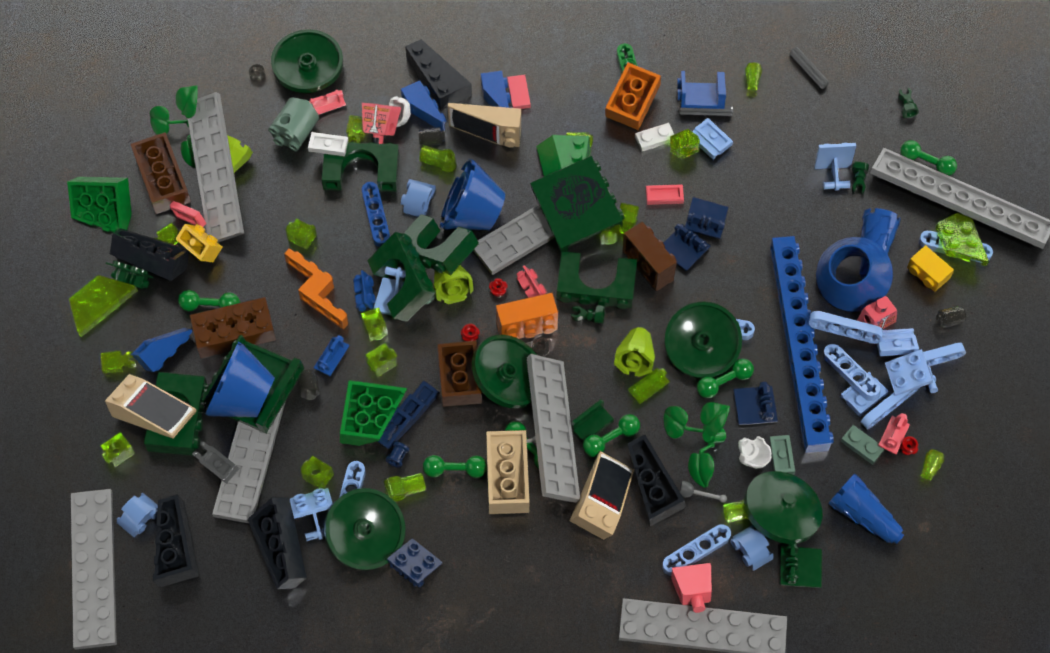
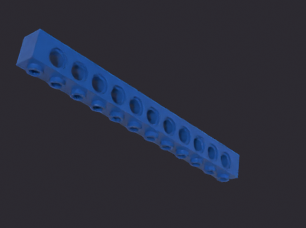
M795 236L772 238L770 251L805 453L829 451L834 439L833 433L829 432L828 427L830 426V416L826 414L825 410L827 408V399L822 393L824 382L819 377L821 365L820 361L816 360L818 349L817 344L813 343L815 332L814 328L809 325L811 310L807 309L808 293L804 292L805 277L801 276L803 266L802 260L798 259L800 252L799 243L795 242ZM798 340L804 341L805 344L799 343ZM805 357L809 361H803L801 358ZM804 375H809L812 378H805ZM807 392H811L815 396H809ZM810 410H815L818 414H812ZM813 428H819L821 432H816Z

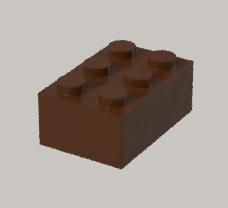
M642 221L624 232L623 253L628 259H637V270L655 291L674 281L677 260L672 253L669 254L665 249L664 243L654 236V232L649 226H646Z
M476 341L438 344L443 407L482 403L481 390L472 372V358L477 349Z

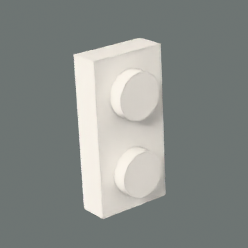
M669 123L635 133V139L641 152L673 142L676 138Z
M312 132L308 151L345 156L348 137Z

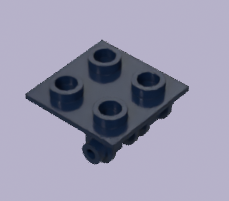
M693 197L685 228L720 239L725 226L728 207Z
M678 223L674 228L676 231L664 242V245L669 254L672 253L675 256L677 264L687 271L711 246L698 237L697 234H694L693 231L687 230L683 224L680 225Z
M761 382L759 387L734 389L739 425L778 422L773 388L767 382Z
M413 538L387 558L391 568H394L401 576L405 574L404 579L409 578L413 586H418L419 588L424 584L425 581L423 580L443 563Z

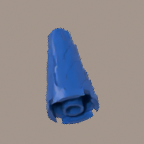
M871 208L866 209L862 216L861 237L874 241L888 255L901 219L900 217L897 218L896 213L889 210L875 208V212L870 213ZM861 257L859 274L864 279L869 272L870 263Z
M856 474L844 484L828 503L832 508L843 513L853 522L862 525L888 543L892 544L894 542L897 544L904 536L901 533L903 531L902 527L896 522L893 515L880 503L879 499Z

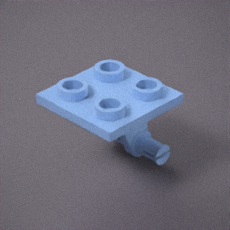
M856 143L819 145L814 168L832 169L834 182H823L824 190L834 189L837 191L841 188H850V180L839 181L838 168L851 167Z
M386 266L385 275L396 276V280L382 278L373 312L391 315L387 303L401 290L404 284L402 278H405L406 272L400 267L396 269Z
M922 349L885 363L896 396L928 385L930 393L938 391L935 383L936 377L927 365Z
M319 488L311 493L297 494L290 498L294 519L313 514L316 531L305 533L307 542L318 538L319 540L325 537L324 528L320 529L316 513L328 510L333 503L329 489Z

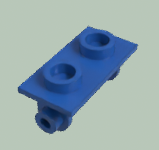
M361 270V275H356L353 282L355 293L361 292V294L355 295L356 308L362 312L368 307L373 310L376 298L373 294L372 286H374V281L372 277Z
M340 335L333 337L313 368L331 376L350 345L343 342L344 338Z

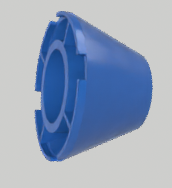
M468 159L461 168L464 172L460 177L455 178L441 214L444 222H440V228L444 230H455L458 226L469 230H490L503 207L505 192L474 160Z
M849 237L833 243L825 250L817 265L816 280L822 296L832 306L843 311L860 312L869 304L887 295L893 280V268L889 256L880 245L866 238ZM848 257H862L870 263L867 276L856 284H844L836 279L835 275L838 265Z
M240 342L236 345L205 414L207 416L257 418L275 377Z

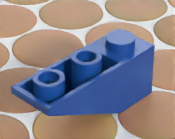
M502 71L481 73V87L485 101L493 107L512 108L508 105V103H511L510 93L506 92L505 88H508L507 78H503Z
M417 81L401 88V98L409 102L410 113L437 129L445 131L446 118L443 113L438 111L435 99L432 100L430 98L427 86H423L421 81Z
M182 328L145 340L131 355L146 371H158L163 366V362L167 358L172 357L181 344L188 341L189 335L193 330Z

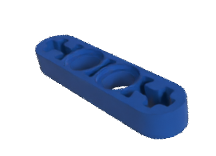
M367 182L362 186V196L374 244L377 247H381L389 239L390 233L378 186L374 182ZM368 189H371L373 192L372 198H370ZM376 203L379 205V208L371 210L369 206ZM381 219L383 223L376 226L373 224V221ZM380 231H382V235L384 237L383 241H381L379 238Z

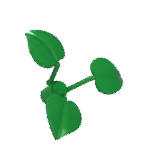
M197 85L182 87L176 93L177 108L182 111L181 114L185 115L186 118H192L195 115L198 95ZM155 106L150 110V123L157 135L165 132L167 134L169 132V124L187 123L189 128L188 120L170 121L169 111L163 106ZM188 135L187 141L181 143V154L188 165L196 168L191 136Z
M715 402L706 403L700 414L701 422L704 424L703 429L687 427L688 415L686 411L679 406H670L664 413V428L671 438H680L685 429L703 433V440L708 443L707 446L699 450V453H692L688 462L689 473L693 480L706 488L714 472V460L709 453H704V451L715 447V443H723L725 441L726 432L723 427L730 406Z

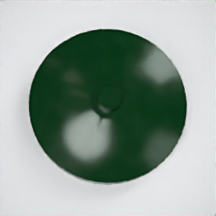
M299 30L288 34L277 43L272 52L271 66L275 78L287 89L300 93H312L327 88L337 80L343 68V54L338 42L330 35L318 30Z
M695 302L684 306L670 319L665 332V349L670 361L679 371L693 378H714L722 375L736 362L742 348V332L738 321L726 308L712 302Z
M491 336L484 340L473 354L472 372L480 390L496 404L513 409L526 407L532 403L527 357L530 354H537L526 343L513 336Z
M781 471L762 473L752 480L744 495V507L749 520L758 531L774 541L785 544L804 542L816 533L822 523L823 509L819 497L805 481L792 474Z
M360 488L345 493L332 504L325 518L324 536L330 552L342 564L357 570H371L389 562L387 558L402 547L405 538V521L399 506L391 497L375 489Z

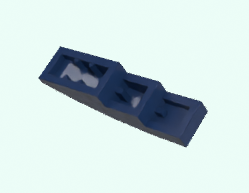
M423 381L413 394L410 393L399 408L397 407L378 442L387 449L391 448L394 442H397L421 417L440 392Z

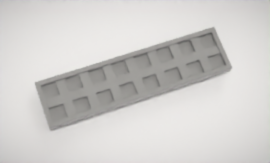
M215 92L197 99L195 115L192 118H188L204 219L207 223V234L214 236L218 239V242L244 234L221 96Z
M538 204L479 239V244L473 251L491 275H494L549 242L554 236Z
M530 354L527 357L542 496L577 503L580 500L564 362Z
M285 403L267 434L238 421L228 459L240 469L227 484L221 481L212 513L213 517L249 523L248 518L256 512Z
M111 489L71 493L73 648L77 650L117 645L113 492Z
M623 598L619 640L729 653H785L787 616L706 607L703 612L695 613L692 606Z

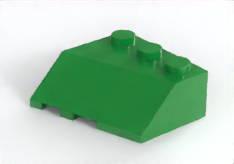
M552 135L536 146L544 177L590 157L591 152L589 136Z
M76 177L67 181L71 218L89 225H96L108 232H115L120 228L128 229L132 215L128 178Z
M349 380L340 430V443L360 446L379 441L405 395L407 388Z

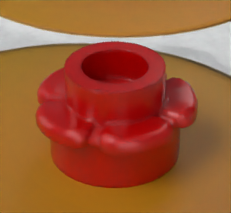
M499 278L494 279L489 284L491 293L497 297L503 296L508 288L507 283Z
M467 324L461 330L462 338L466 342L476 341L480 334L479 329L474 324Z
M908 436L903 439L900 445L902 453L914 455L918 451V442L914 437Z

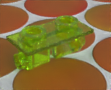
M656 368L630 387L628 391L641 404L670 383L665 376L667 372L663 368Z

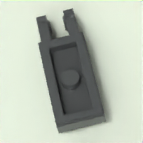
M203 441L200 445L207 451L202 457L196 451L192 455L227 484L240 468L214 447H210Z

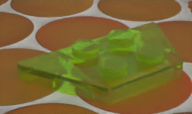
M958 212L937 223L936 231L947 256L957 257L970 262V259L981 261L982 266L988 265L989 259L971 217Z
M98 275L70 297L69 301L79 336L85 335L137 292V288L134 285Z

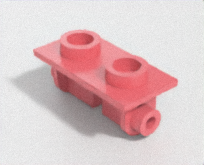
M337 89L325 96L314 99L310 98L309 101L318 115L346 105L342 90L338 91Z
M524 265L525 271L517 273V280L524 290L530 286L525 291L527 297L531 298L546 294L545 287L536 280L538 278L536 272Z
M901 413L897 417H891L878 446L897 454L910 425L907 423L906 414Z

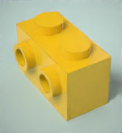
M184 224L176 237V240L200 261L214 262L223 248L217 243V238L205 233V228L198 224Z
M926 245L910 258L907 266L912 275L921 279L924 285L931 288L934 292L951 278L954 271L952 267Z

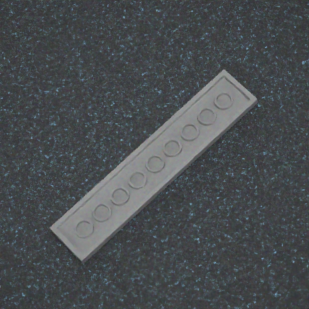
M883 148L870 171L871 174L878 178L887 180L1041 249L1044 248L1050 236L1049 219L886 148Z

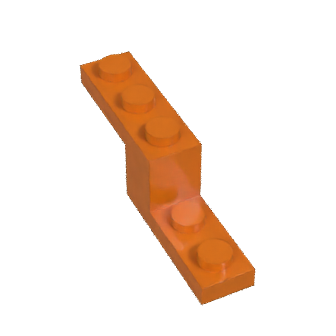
M289 248L284 253L286 263L309 278L298 289L300 299L344 330L348 325L346 312L341 308H335L331 301L325 298L334 288L332 276L328 272L319 270L318 266L312 261L308 262L298 251L294 252Z

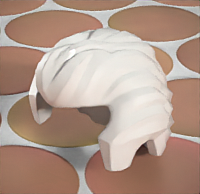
M397 96L391 98L389 106L401 107L396 126L400 127L407 123L410 118V104L404 98Z
M757 436L755 440L744 437L742 440H739V460L742 464L757 469L763 468L771 461V448L762 437Z

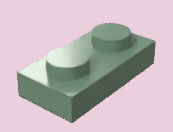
M854 425L841 439L844 445L872 465L885 450L878 446V442Z
M770 436L769 444L774 471L794 475L795 466L790 436Z

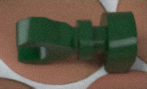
M907 88V94H903L901 89L898 94L899 99L903 101L904 108L901 111L903 118H912L919 113L917 105L911 99L912 91L910 88Z
M855 161L852 164V172L855 174L856 179L852 187L853 193L857 186L862 189L861 195L865 191L866 185L864 180L869 170V164L865 162Z
M598 305L595 312L593 309H588L587 311L580 306L572 307L574 312H580L578 315L571 314V318L574 321L587 318L589 321L594 319L595 323L603 324L605 316L604 306Z

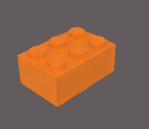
M627 63L605 107V117L639 130L661 85V76Z
M548 293L496 305V323L499 334L520 339L525 337L532 338L542 333L550 334L557 330L558 310L553 294Z

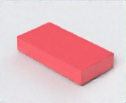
M525 75L507 77L512 108H531Z
M683 185L646 186L647 205L684 204Z
M175 201L169 205L177 218L202 227L207 224L199 211Z

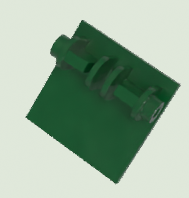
M114 260L113 264L105 263L117 267L116 271L113 270L111 274L115 281L125 284L129 283V285L140 289L148 288L149 281L147 279L148 277L153 278L147 275L148 271Z
M797 544L781 546L780 585L822 588V549L797 547Z

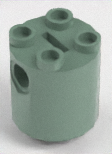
M294 97L289 98L268 130L274 137L273 141L277 145H284L293 151H298L319 120V115L309 101Z

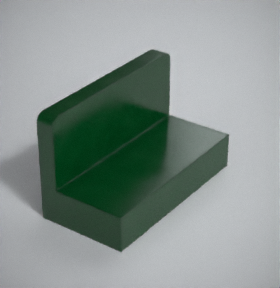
M602 399L575 418L571 423L572 433L582 444L588 436L597 435L614 422V418L604 409V401Z

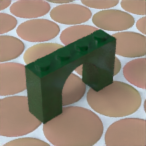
M350 142L347 145L345 156L324 154L322 170L323 190H342L343 172L346 166L352 161L365 159L373 162L378 167L377 184L379 191L397 192L398 144Z
M420 214L403 234L411 237L412 244L425 268L434 269L441 274L444 272L452 275L479 242L472 230L458 226L441 245L426 249L441 230L434 218Z
M394 232L367 260L373 275L384 278L390 276L385 275L386 266L397 269L403 264L405 267V282L401 290L387 303L393 319L407 322L436 293L426 273V269L420 261L419 254L412 244V239L407 234Z
M562 251L556 300L564 303L579 302L583 305L615 306L620 309L632 308L637 259L618 258L617 273L612 284L605 288L594 289L586 286L579 277L581 253Z
M158 372L156 386L194 407L196 412L174 438L147 430L144 445L148 452L192 455L195 449L199 448L200 438L198 433L203 428V419L201 417L202 413L206 412V407L201 400L202 394L205 389L209 388L210 384H207L205 376Z

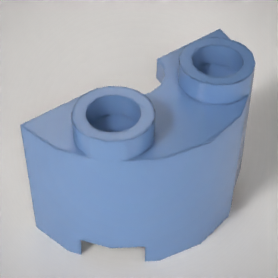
M409 179L407 194H403L401 198V205H404L403 213L417 217L420 214L426 216L429 202L433 198L436 186Z
M141 493L139 498L133 496L122 507L121 510L124 513L121 517L117 518V524L131 536L135 537L146 529L147 525L145 523L149 519L154 520L157 518L158 505L144 493Z
M753 525L731 537L730 542L733 548L742 551L744 554L742 556L743 562L747 567L750 566L753 571L773 560V553H770L766 547L769 545L768 541L760 531L754 530Z

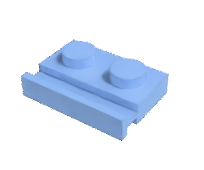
M708 118L688 134V137L713 160L733 144V141Z
M913 328L883 330L882 341L877 343L880 356L907 355L919 350Z
M870 372L868 374L880 385V396L877 400H866L852 386L840 396L859 417L889 392Z

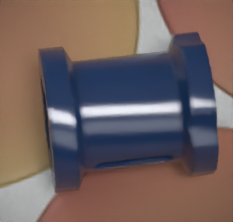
M394 442L393 449L385 460L390 465L401 468L403 465L402 460L410 449L401 442Z

